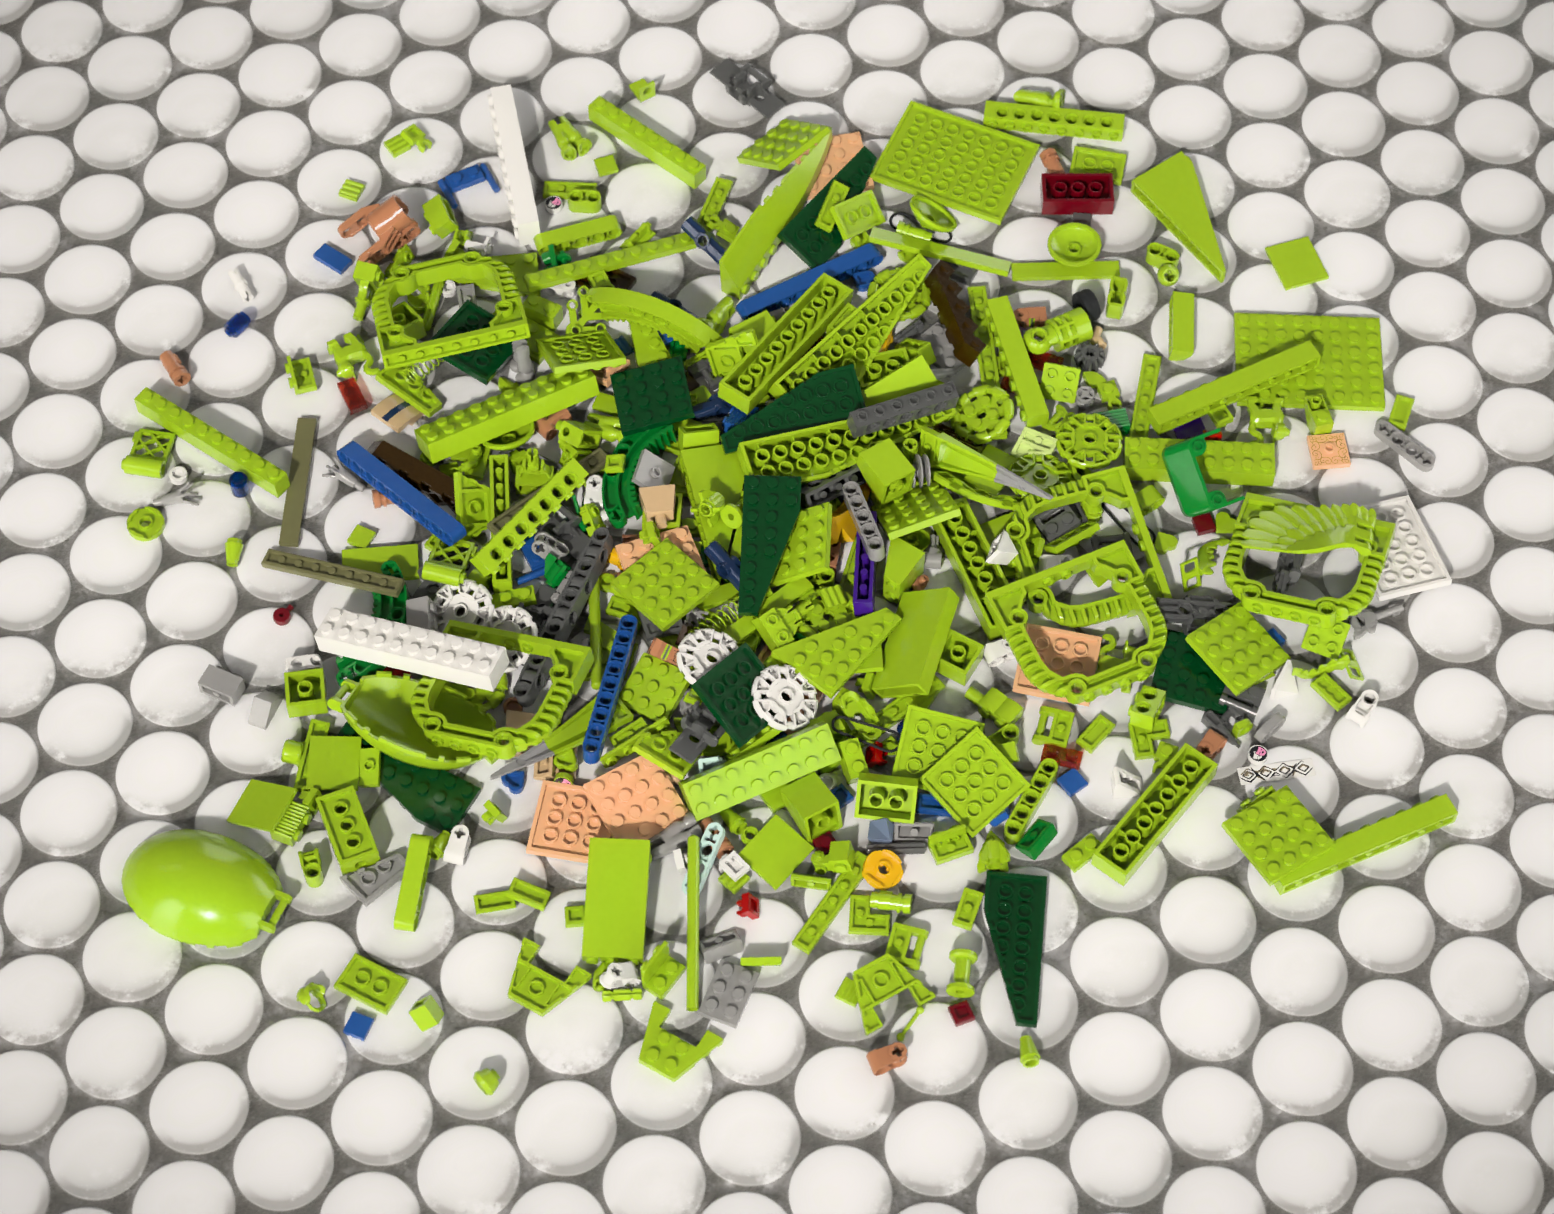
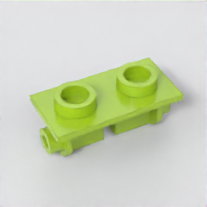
M643 222L624 241L620 248L624 249L649 242L656 235L651 230V224Z
M407 244L397 250L392 259L394 263H390L384 271L385 277H391L393 270L398 267L410 265L415 256Z
M595 503L584 504L583 507L579 508V514L584 525L591 524V526L586 528L589 538H591L597 528H607L601 519L600 510Z

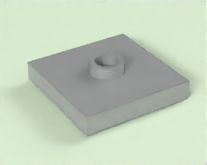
M644 449L641 451L631 481L640 487L669 485L675 466Z

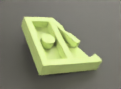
M1025 426L1010 455L1016 458L1026 454L1032 455L1033 453L1035 455H1053L1056 450L1057 439Z

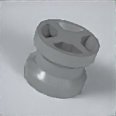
M1089 386L1078 388L1075 400L1076 405L1081 409L1092 407L1095 396L1094 390Z

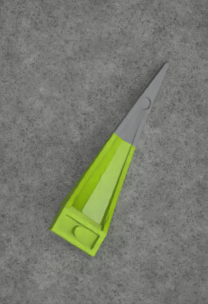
M927 426L921 429L918 454L920 457L923 454H927L931 467L997 482L1048 500L1054 498L1052 495L946 433H939Z
M597 697L553 731L548 738H544L540 744L533 746L490 776V780L582 745ZM619 698L608 734L617 731V728L633 721L634 715Z

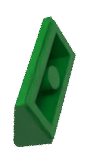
M1038 819L1015 845V848L1030 859L1036 860L1057 835L1054 824Z

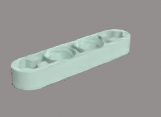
M717 822L710 823L707 826L699 844V864L704 865V871L699 874V894L702 891L726 834L724 827ZM718 830L719 834L713 835L712 831ZM706 846H712L711 854L703 855V849ZM686 873V876H685V878H684V880H683V883H682V886H681V887H682V891H683L686 895H687V873Z

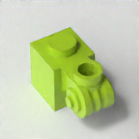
M850 840L832 841L828 855H824L822 851H816L811 855V862L817 874L823 875L827 871H833V873L853 872L855 850Z

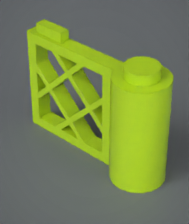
M141 428L138 432L135 431L132 438L134 444L131 452L126 458H123L121 463L124 473L162 479L165 474L167 460L176 439V433ZM143 435L151 436L152 438L145 442L142 441ZM164 438L170 439L169 442L165 444H161L159 442ZM153 443L158 445V447L149 450L147 447ZM143 448L146 450V453L136 454L138 450ZM160 451L164 453L163 458L153 455Z
M437 538L428 561H425L423 565L422 579L456 587L464 584V580L467 577V574L464 572L470 558L477 553L478 547L475 546L474 542L459 540L454 545L442 549L440 544L444 542ZM461 547L469 548L462 553L458 550ZM455 551L457 555L448 557L446 553ZM441 555L444 557V560L441 561L434 560L435 557ZM459 559L463 562L462 566L453 564L454 561Z

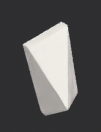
M1287 659L1272 688L1269 699L1275 700L1298 693L1295 676H1292L1293 667L1291 660Z

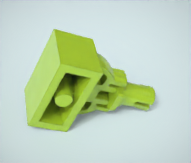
M357 260L352 277L359 286L358 296L355 297L357 304L352 318L357 321H363L367 307L372 305L371 300L377 288L384 285L386 278L378 265Z
M532 448L527 449L528 463H526V459H523L521 465H516V494L528 495L532 491H536L555 474L554 466L545 464L544 459H541L540 463L536 448H533V453Z
M806 599L794 609H792V605H788L785 608H770L751 620L771 652L795 640L793 636L797 628L803 624L802 620L797 621L815 609L813 604L808 606L812 603L809 599Z

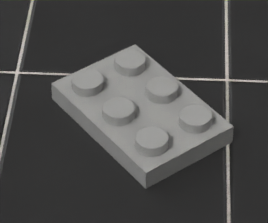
M936 322L916 339L931 343L937 360L933 363L935 367L953 368L955 375L966 365L955 358L953 354L954 347L948 342L945 334L946 328L939 322Z
M721 959L698 1010V1015L736 1029L759 978V972Z

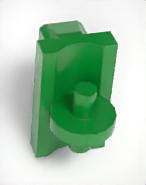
M553 244L548 245L549 251L541 254L545 265L552 264L544 267V270L570 263L572 260L571 255L565 253V251L562 250L560 253L556 251Z

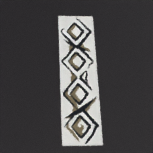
M1312 758L1237 768L1241 785L1316 776Z

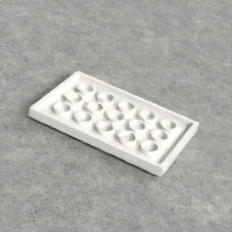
M1409 495L1363 505L1368 511L1370 508L1375 510L1377 520L1396 523L1392 546L1375 591L1378 601L1451 584L1452 579ZM1353 549L1358 558V552L1355 549Z

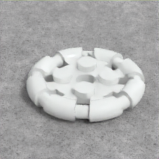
M465 579V583L457 587L447 584L442 586L436 592V597L433 601L437 606L435 619L438 624V630L436 631L443 633L450 619L476 624L478 619L481 618L483 619L481 626L488 627L489 622H493V610L495 609V605H492L491 601L493 598L488 589L471 579ZM458 589L459 594L454 595V590ZM470 591H475L472 596L469 595ZM444 599L445 602H444L443 606H441L440 604H441L442 600ZM484 602L485 606L481 607L479 603ZM464 607L465 613L458 617L457 610ZM443 616L444 620L439 622L438 619Z
M505 605L493 610V622L490 621L488 627L538 637L537 625L532 621L533 617L525 609L518 606L514 608L512 605ZM506 649L510 663L504 673L519 669L518 666L521 664L525 665L530 654ZM517 654L518 658L513 660L512 656Z
M711 628L698 629L693 634L689 633L678 646L679 652L676 655L679 671L684 673V678L692 685L731 653L728 649L734 652L739 648L734 638L723 631L720 633ZM712 639L719 640V644L712 642ZM707 656H713L716 662L708 661ZM693 666L695 670L691 671L689 667Z
M778 664L772 665L760 672L761 675L755 678L752 685L751 695L754 697L752 704L761 719L764 718L770 727L780 731H786L787 729L797 731L806 727L810 723L809 720L814 719L818 709L817 690L807 682L808 680L800 672L798 674L795 673V667L786 664L783 666ZM766 680H769V681H771L772 683L769 685V684L766 682ZM782 693L788 694L790 701H785L782 698ZM770 709L776 713L774 717L768 712Z

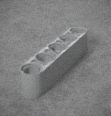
M846 482L842 487L844 501L870 560L875 562L881 561L885 558L884 542L857 482Z

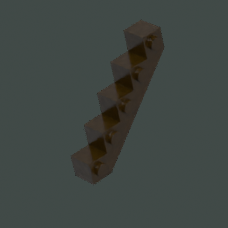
M940 260L924 283L931 291L930 298L933 305L938 308L939 312L937 315L941 325H945V334L948 342L954 347L953 354L955 358L970 368L986 347V344L980 338L973 335L978 325L972 319L965 316L971 307L965 301L958 298L963 288L957 282L950 279L955 269L948 263Z
M384 440L375 441L368 448L367 451L418 491L426 493L436 505H448L456 514L453 478Z

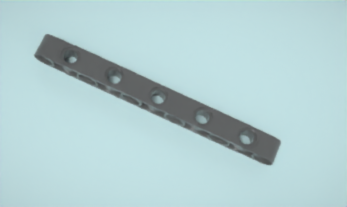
M600 527L593 532L539 637L562 642L567 641L614 547V540L607 528ZM535 654L529 655L513 688V694L520 706L527 708L535 702L540 690L549 677L551 667L554 666L550 657Z

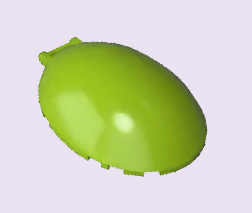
M377 671L376 675L362 676L359 683L350 679H344L341 683V688L335 696L330 697L327 701L328 707L343 713L351 727L366 742L386 755L404 763L428 769L449 770L473 765L487 757L461 750L456 751L447 747H437L426 741L424 732L418 726L411 711V698L419 680L410 678L411 674L404 673L402 677L392 675V671ZM443 686L432 711L443 714L448 723L490 732L497 729L495 719L490 713L485 714L481 710L482 705L478 702L474 705L467 700V695L449 686ZM349 692L350 695L346 698V700H342L345 694Z
M178 829L151 836L140 843L129 855L122 873L123 893L136 916L158 933L194 946L195 944L206 945L207 948H214V946L237 947L243 946V943L256 939L260 929L274 934L277 929L275 926L287 904H290L293 900L290 895L282 892L283 887L278 875L261 855L232 838L205 830ZM276 900H279L280 902L269 922H266L265 920Z

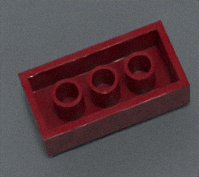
M1112 173L1041 174L1042 215H1073V212L1089 213L1091 215H1113L1114 187Z

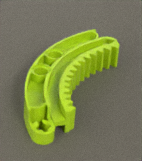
M596 287L590 288L586 295V300L603 312L601 318L607 322L609 320H616L618 322L620 320L623 322L627 320L629 323L633 321L636 325L637 323H640L641 326L646 325L649 329L652 327L654 331L659 330L661 334H667L668 338L672 337L674 341H679V344L685 345V348L690 349L691 353L697 354L701 347H706L709 343L723 339L711 327L688 312L643 293L621 288Z

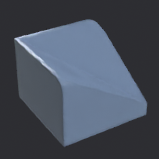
M887 818L870 821L868 840L872 843L892 842L894 824Z

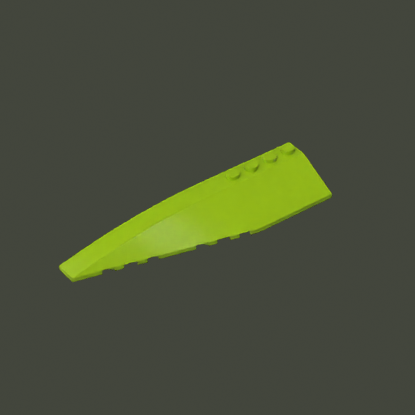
M829 127L830 133L817 142V146L813 145L810 148L808 156L804 154L801 157L800 161L802 162L800 165L796 163L781 180V186L776 185L772 196L767 195L764 199V205H759L754 210L721 257L719 267L722 292L741 300L743 295L749 292L752 282L758 279L761 269L767 266L770 256L776 253L781 242L777 235L801 211L818 178L833 139L832 127Z
M920 253L917 254L776 380L768 390L769 393L777 400L819 372L850 364L854 365L859 382L932 265Z
M955 408L948 409L857 438H853L847 425V420L740 442L737 456L745 475L801 476V483L828 478L856 464L859 452L864 448L874 446L880 440L890 437L894 444H898L920 433L923 427H933L955 416L957 412Z

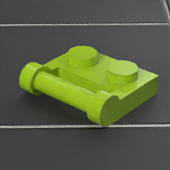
M1041 706L1039 710L1040 718L1036 733L1032 737V743L1066 750L1075 713ZM1051 716L1053 721L1048 737L1043 734L1047 718Z
M894 922L885 954L889 953L901 965L911 970H919L921 965L919 962L929 932L925 929ZM911 936H916L917 941L912 959L907 958L906 955Z

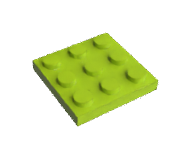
M644 652L620 692L619 699L630 711L654 722L664 716L670 720L690 683L684 678V673L680 672L678 667Z

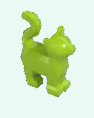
M350 332L344 334V342L349 343V345L343 348L335 339L327 342L329 355L334 354V360L338 366L336 371L338 378H352L356 382L357 378L353 364L361 363L365 360L367 361L363 366V370L367 375L375 376L379 373V368H370L374 359L366 349L364 341L359 334L356 336Z
M1248 396L1247 411L1250 416L1248 430L1253 437L1257 438V440L1250 442L1264 443V437L1257 431L1258 429H1272L1271 443H1274V445L1277 440H1282L1284 437L1289 436L1290 430L1284 425V414L1281 410L1284 398L1275 397L1272 409L1264 408L1263 402L1259 405L1255 404L1258 402L1257 396Z
M1104 634L1102 639L1108 640L1109 644L1100 648L1098 668L1095 674L1130 661L1136 648L1129 646V641L1126 640L1122 653L1123 658L1107 655V652L1115 648L1117 640L1111 634ZM1131 685L1121 689V692L1130 693Z

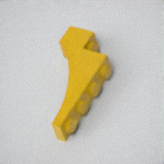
M866 482L860 485V489L867 502L871 490ZM845 501L832 512L831 544L854 542L857 534V529Z

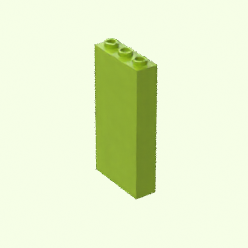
M950 587L902 593L896 614L902 620L887 638L882 653L884 671L876 672L871 689L881 699L929 695L960 599Z
M590 837L582 941V960L586 961L587 964H598V962L606 961V964L610 965L611 963L632 961L636 966H639V963H644L651 857L650 840Z

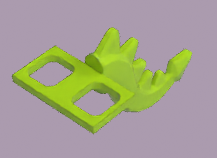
M1220 538L1219 540L1208 542L1200 547L1197 557L1180 563L1184 592L1201 586L1200 575H1212L1214 573L1211 567L1216 566L1217 563L1211 561L1215 558L1214 555H1211L1214 553L1212 549H1217V545L1225 546L1229 544L1230 539ZM1194 561V569L1185 572V565ZM1196 577L1197 583L1187 588V581Z
M1345 648L1341 650V658H1333L1327 664L1319 665L1318 669L1312 668L1309 672L1308 670L1303 671V668L1295 667L1292 669V676L1296 675L1302 679L1318 678L1324 672L1328 674L1334 670H1343L1346 667L1351 679L1364 680L1353 650ZM1344 652H1348L1352 660H1350L1349 655H1345ZM1351 668L1357 671L1358 676L1353 675Z

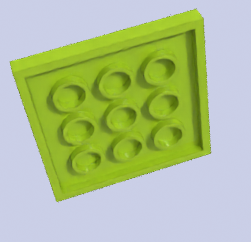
M783 119L779 122L778 126L768 130L765 136L755 140L752 146L744 149L737 156V160L741 164L781 171L829 134V127L798 120Z
M606 329L536 339V347L554 374L565 375L568 372L581 373L589 369L601 370L603 367L616 368L626 364V356Z
M937 482L930 483V486L921 489H913L910 493L904 494L881 507L878 503L871 506L872 511H877L878 523L889 540L961 515L960 508L949 492Z
M825 502L800 511V516L795 523L793 533L788 540L781 562L769 586L770 588L830 570L832 504Z
M666 538L612 580L611 587L662 632H665L719 589L720 583Z
M1240 602L1196 629L1185 638L1187 643L1235 696H1238L1285 665L1287 659H1291L1250 612L1241 606Z
M908 704L891 776L919 779L974 728L978 727L983 732L985 723ZM918 782V789L928 791L920 782Z
M978 727L974 728L919 778V782L959 825H966V833L971 838L976 836L1030 786V783Z
M1287 785L1224 821L1221 826L1269 886L1335 848L1334 841Z

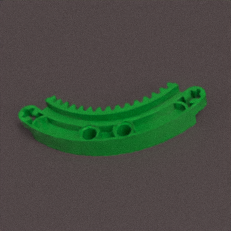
M672 424L625 436L615 447L612 454H625L626 456L625 470L622 473L606 474L604 471L602 480V500L608 519L614 528H623L627 524V519L635 516L638 520L643 515L638 500V488L640 486L631 480L642 450L647 449L653 454L659 455V450L664 451L665 445L670 447L671 441L677 442V435Z
M388 560L381 565L382 574L404 579L395 561ZM389 569L393 570V575H391ZM406 583L398 598L372 592L374 600L372 611L374 614H371V616L407 624L406 600L410 599V594ZM337 656L336 664L339 672L336 674V680L341 687L345 677L359 682L362 676L376 675L377 671H383L387 666L345 656L343 658Z

